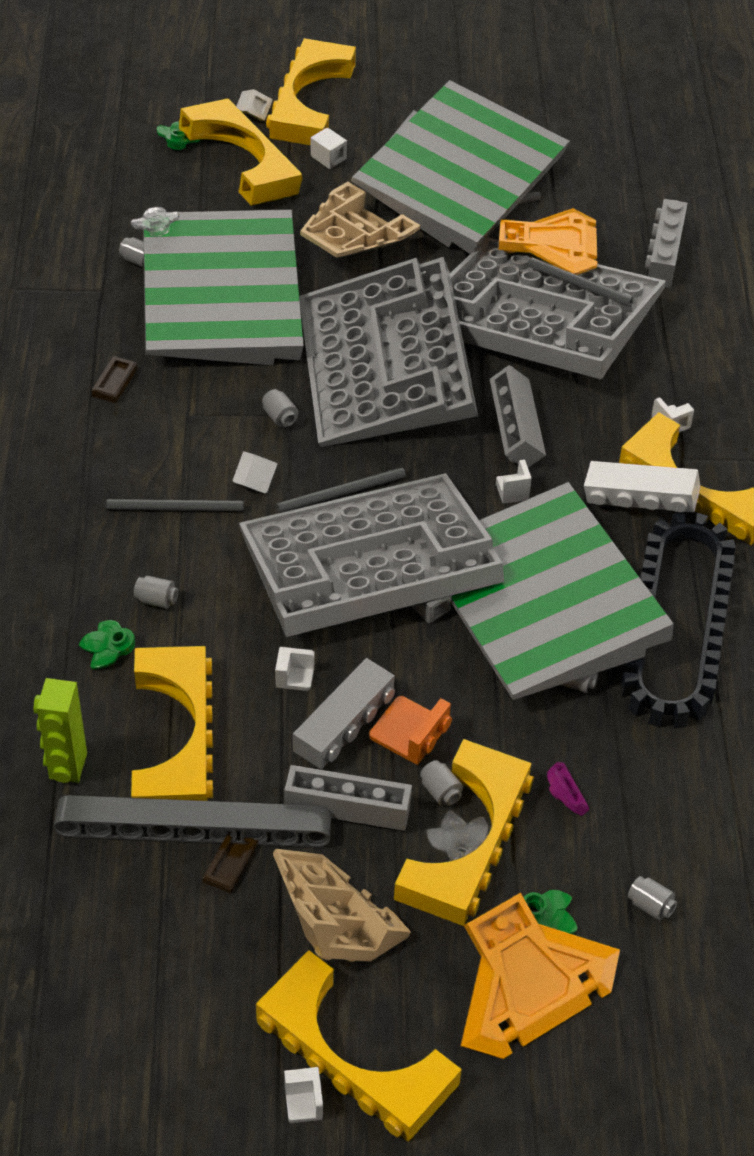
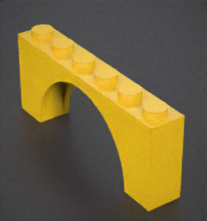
M303 39L301 47L296 49L295 60H292L290 63V72L285 75L284 86L279 89L278 101L273 103L272 115L269 114L267 117L266 128L270 131V139L311 145L312 136L329 128V115L306 107L296 98V94L304 86L321 79H350L356 63V47Z
M229 99L181 108L179 129L185 133V136L190 141L213 139L229 142L246 149L257 158L260 164L251 170L242 172L239 193L251 206L299 194L302 173Z
M658 412L622 446L619 463L677 468L671 456V449L677 443L680 424ZM700 486L694 512L707 515L708 520L712 521L715 525L721 523L728 529V532L752 545L754 543V487L742 491L725 492Z
M205 646L135 648L134 673L136 689L153 690L173 697L190 712L195 722V728L189 742L173 758L151 768L132 770L131 797L207 801V799L213 798V780H207V773H213L212 755H207V748H213L212 730H207V723H212V705H207V699H212V681H207V675H212V658H206Z
M463 739L452 763V773L461 784L472 790L483 802L491 819V831L476 850L454 861L423 863L406 859L395 882L394 900L462 926L466 924L469 915L474 917L480 904V899L477 898L480 890L486 891L491 879L489 869L491 865L497 866L502 854V848H499L502 840L507 842L512 832L513 824L510 823L512 817L518 818L524 802V800H521L523 792L528 794L534 780V777L530 776L532 763Z
M308 950L256 1003L257 1023L267 1033L273 1032L281 1038L283 1045L294 1054L298 1052L302 1055L310 1068L318 1067L319 1074L324 1073L329 1077L339 1092L344 1095L350 1094L355 1098L365 1113L370 1116L376 1115L384 1122L385 1128L396 1137L401 1136L409 1142L458 1087L462 1069L436 1049L426 1058L412 1066L389 1072L361 1069L338 1057L324 1041L317 1023V1013L320 1004L328 990L333 986L334 969Z

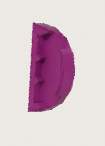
M557 762L547 771L548 781L551 785L549 790L556 799L562 801L574 813L583 816L589 811V806L565 764Z

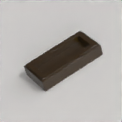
M113 356L94 385L92 397L117 403L137 370V362Z
M229 830L230 832L226 835L203 877V883L232 893L257 847L258 840L248 837L244 838L246 844L230 843L232 837H230L231 830ZM237 832L236 839L241 840L240 833Z

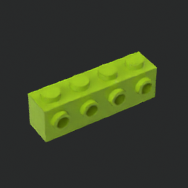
M46 678L41 695H36L33 707L34 713L38 714L37 731L41 732L40 749H44L43 766H47L49 779L62 783H79L87 755L77 682Z

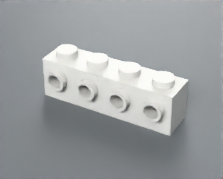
M591 461L584 489L587 503L596 505L604 504L651 510L694 512L700 491V480L697 469Z

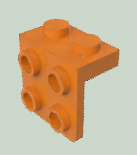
M398 696L370 730L369 737L372 741L418 765L424 756L431 752L440 735L449 728L452 717H450L451 703L440 698L430 711L404 696Z

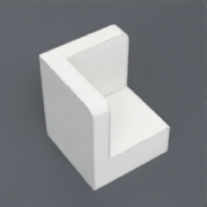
M254 89L242 91L236 107L243 114L246 113L260 121H265L273 99Z
M326 128L311 137V156L331 169L347 159V140L331 129Z
M661 398L654 400L652 418L658 412L680 424L679 432L691 427L694 409L689 403L676 407L675 405L667 406Z
M243 451L233 482L267 493L277 463Z
M519 460L518 473L498 476L496 478V486L503 504L529 499L531 476L525 460Z
M280 647L275 669L276 687L310 691L314 673L315 652L313 650Z
M318 1067L284 1071L289 1122L298 1123L323 1120V1102Z

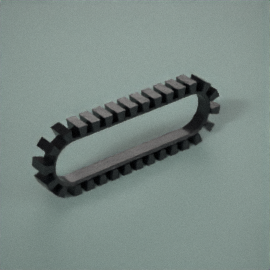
M684 512L673 513L670 526L661 518L654 524L653 533L648 534L640 579L654 598L663 550L671 541L681 538L698 540L711 549L715 559L695 691L689 697L682 700L668 701L660 699L651 694L643 684L642 670L645 657L627 662L624 665L621 694L622 697L631 696L628 709L637 716L645 707L651 710L648 724L659 728L663 715H673L674 729L686 727L689 713L699 721L706 715L708 704H712L716 689V678L718 675V664L720 661V650L722 647V636L724 633L736 547L734 539L725 541L728 530L725 526L718 523L710 531L706 528L708 516L697 513L695 524L685 523Z

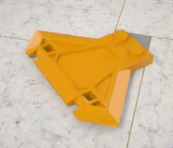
M574 208L534 222L501 219L498 250H504L507 253H532L555 267L578 275L597 268V261L594 260L597 259L596 220Z
M521 893L464 925L481 959L461 1047L504 1059L512 1054L508 1044L517 1038L520 1044L525 1046L590 1006L592 1003L588 994L596 990L601 998L612 992L620 949L538 924ZM585 972L588 979L581 983L578 975ZM506 1020L510 1027L502 1031L498 1024Z

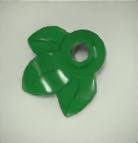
M179 121L172 123L171 127L157 126V134L165 138L167 146L171 149L182 150L186 148L188 143L201 141V139L190 141L185 136V133L179 129Z
M106 620L99 622L98 631L86 634L80 641L79 646L85 651L94 653L90 667L92 669H101L114 664L119 656L129 654L135 647V636L130 629L121 628L118 622Z
M549 890L542 895L532 892L523 896L529 908L534 907L538 909V912H532L538 924L569 934L577 931L578 927L574 919L565 910L572 900V896L560 890Z

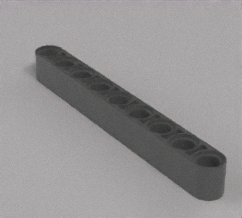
M69 795L63 796L58 800L53 829L57 834L65 837L222 843L228 832H230L229 830H231L230 837L232 839L230 843L246 844L244 838L251 837L258 840L257 845L323 847L330 841L331 811L323 806ZM237 832L240 833L241 840L236 839Z

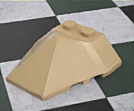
M346 182L330 192L328 200L319 206L318 213L312 215L301 229L300 235L333 256L343 257L383 248L401 241L420 230L421 225L403 214L390 222L384 221L364 208L366 192L350 182Z
M275 849L273 852L305 936L315 948V953L326 960L344 959L350 962H355L356 960L372 961L409 937L410 930L388 907L380 909L370 901L372 894L365 889L360 893L348 883L351 877L323 854Z

